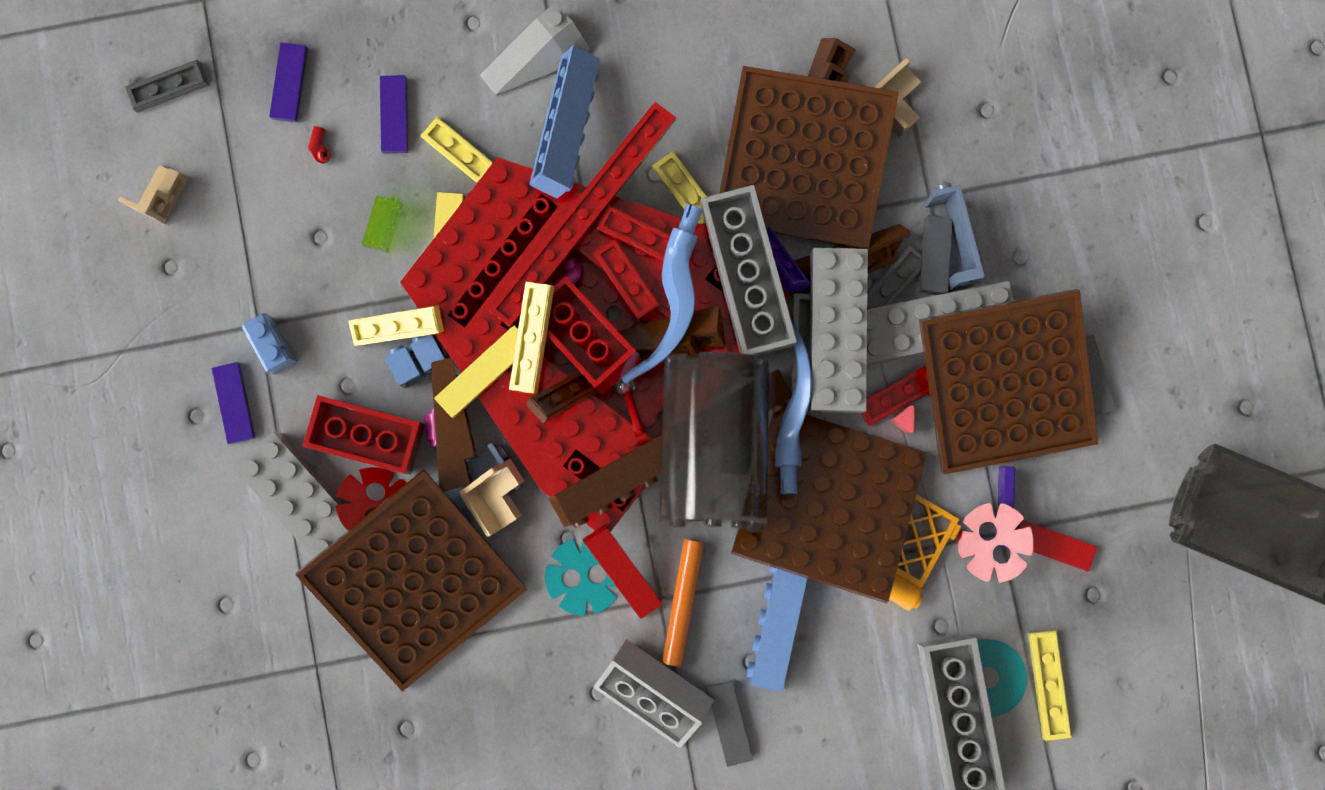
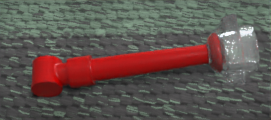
M621 378L613 386V391L625 395L637 444H645L648 442L631 394L638 385V380L633 379L625 383Z

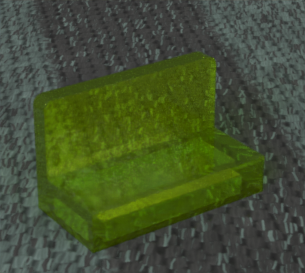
M376 195L362 241L364 247L389 253L403 206L398 198L392 197L388 199Z

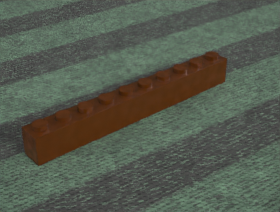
M776 369L548 499L563 526L573 525L576 529L590 521L587 516L596 511L598 515L606 512L613 507L612 501L620 498L622 502L636 494L634 489L638 486L643 485L646 488L658 481L656 476L662 472H665L666 475L673 473L681 468L679 465L681 461L687 459L688 462L699 458L703 455L701 450L709 446L710 450L724 443L723 437L730 434L731 437H734L745 431L744 425L750 421L753 425L767 418L765 413L772 409L775 413L787 406L786 401L792 397V392L780 370Z

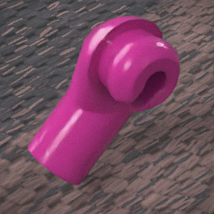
M571 258L564 265L565 270L568 272L559 278L555 285L565 276L573 284L580 279L583 267L581 263H577L576 259Z

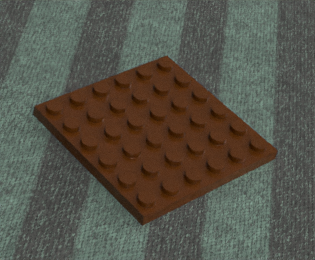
M743 66L719 194L754 185L765 227H771L773 232L869 249L899 91Z
M1072 289L919 319L940 468L943 474L1098 444L1080 290Z
M786 408L775 413L773 412L731 554L887 604L890 599L927 452L806 415L799 431L802 467H797L798 493L780 494L781 473L780 468L775 467V451L783 413Z
M425 469L304 565L295 575L402 692L527 590L523 582Z

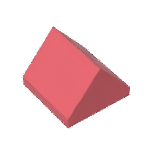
M914 406L904 408L890 419L905 434L915 431Z

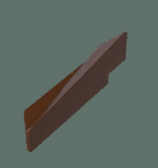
M822 38L808 76L847 83L851 73L844 69L856 49L837 38Z
M714 306L695 311L685 335L676 348L661 362L699 358V347L725 346L726 341L719 307ZM670 318L618 331L642 358L637 364L650 357L659 346L668 329Z

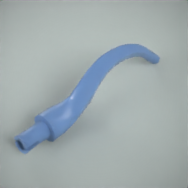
M686 204L678 229H672L664 255L662 284L671 310L668 329L659 346L650 357L635 365L622 377L625 383L630 382L663 361L676 348L690 325L694 314L695 293L689 269V259L698 236L694 235L703 211L699 207Z
M792 320L791 323L797 341L794 345L797 359V382L794 393L783 413L777 437L775 467H779L781 473L780 494L798 493L797 467H802L799 431L809 407L812 390L808 353L804 341Z

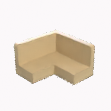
M905 58L874 86L875 88L899 91L892 130L899 137L920 119L915 111L904 101L921 84V81L908 68L910 63L908 58Z
M158 166L138 204L122 196H119L117 201L165 224L188 178L170 168Z
M511 459L491 468L459 492L487 537L502 530L522 516L508 494L524 482Z

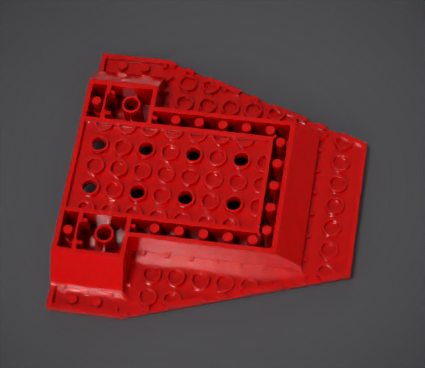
M497 157L400 281L418 309L439 305L444 332L435 335L461 373L510 329L509 326L489 311L490 307L585 190L586 186L574 183L569 192H565L560 197L555 198L529 185L533 172L532 168ZM616 196L609 204L670 235L673 228L678 229L682 220L680 217ZM606 209L546 283V285L555 286V282L568 272L564 268L565 263L569 259L574 258L583 267L579 279L580 285L577 289L617 331L629 329L642 320H645L648 324L671 317L669 301L662 284V261L617 240L660 303L658 308L637 320L594 257V252L614 240V238L597 230ZM698 223L694 235L698 236L689 259V269L695 293L694 312L718 306L721 312L726 343L723 347H699V358L660 362L652 369L630 381V391L648 441L703 411L742 360L706 226ZM782 286L786 301L792 292H787ZM612 307H616L621 311V317L617 321H610L606 317L607 311ZM520 317L514 323L517 329H519ZM546 336L538 393L579 371L548 336ZM513 365L478 396L538 487L549 497L641 446L637 444L625 394L617 391V383L604 395L597 393L544 424L526 405L528 399L536 394L509 389ZM699 369L703 372L704 380L701 383L695 384L691 382L689 374L692 370ZM666 410L673 415V420L669 425H662L658 422V414L661 411ZM640 485L634 489L636 494L622 502L620 498L612 501L613 507L600 515L596 511L587 516L590 521L585 524L594 531L606 525L610 532H612L645 488L643 485Z

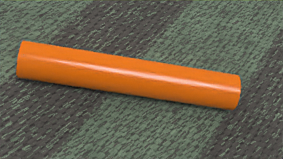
M683 540L662 663L667 665L683 666L704 542Z

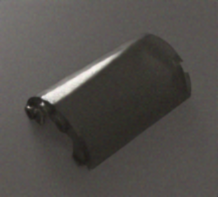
M699 352V354H695L688 358L687 353H682L664 359L660 522H669V527L684 528L686 523L693 521H705L706 527H722V523H731V528H747V532H764V527H767L768 361H764V364H762V358L730 352Z
M1212 444L1198 456V460L1201 462L1194 466V468L1190 467L1175 496L1169 519V526L1174 528V532L1171 531L1169 534L1171 540L1174 543L1325 606V489L1218 444Z

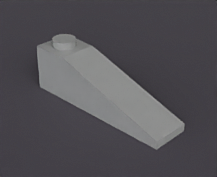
M555 2L539 15L480 74V77L493 93L498 96L524 86L529 81L540 77L542 79L549 76L550 73L558 71L561 56L572 45H576L587 52H590L591 49L573 21Z

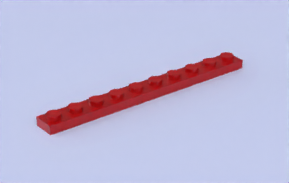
M657 102L652 104L490 307L489 311L510 328L521 316L526 282L546 284L674 124L676 121L674 115Z

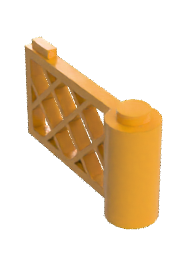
M917 494L915 501L924 506L927 517L913 520L911 513L909 524L914 539L904 542L903 545L915 542L919 558L906 561L902 548L900 556L902 562L898 566L903 565L904 571L897 567L889 599L908 611L912 608L917 609L924 597L921 591L948 539L954 540L961 528L957 524L959 521L957 517ZM930 510L937 514L931 515ZM942 516L950 521L947 529L940 533H936L932 518ZM928 519L932 535L919 538L915 522ZM943 535L939 541L937 536ZM933 537L936 549L933 554L924 556L920 541ZM930 558L929 562L926 565L925 559ZM920 560L923 573L918 580L910 575L907 564Z

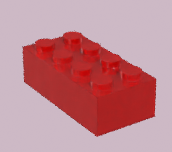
M566 276L554 286L547 336L599 393L604 395L642 358Z
M317 395L302 446L411 475L425 424Z

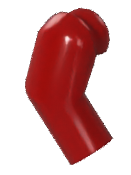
M314 126L308 150L315 161L324 164L331 158V152L323 144L326 129Z

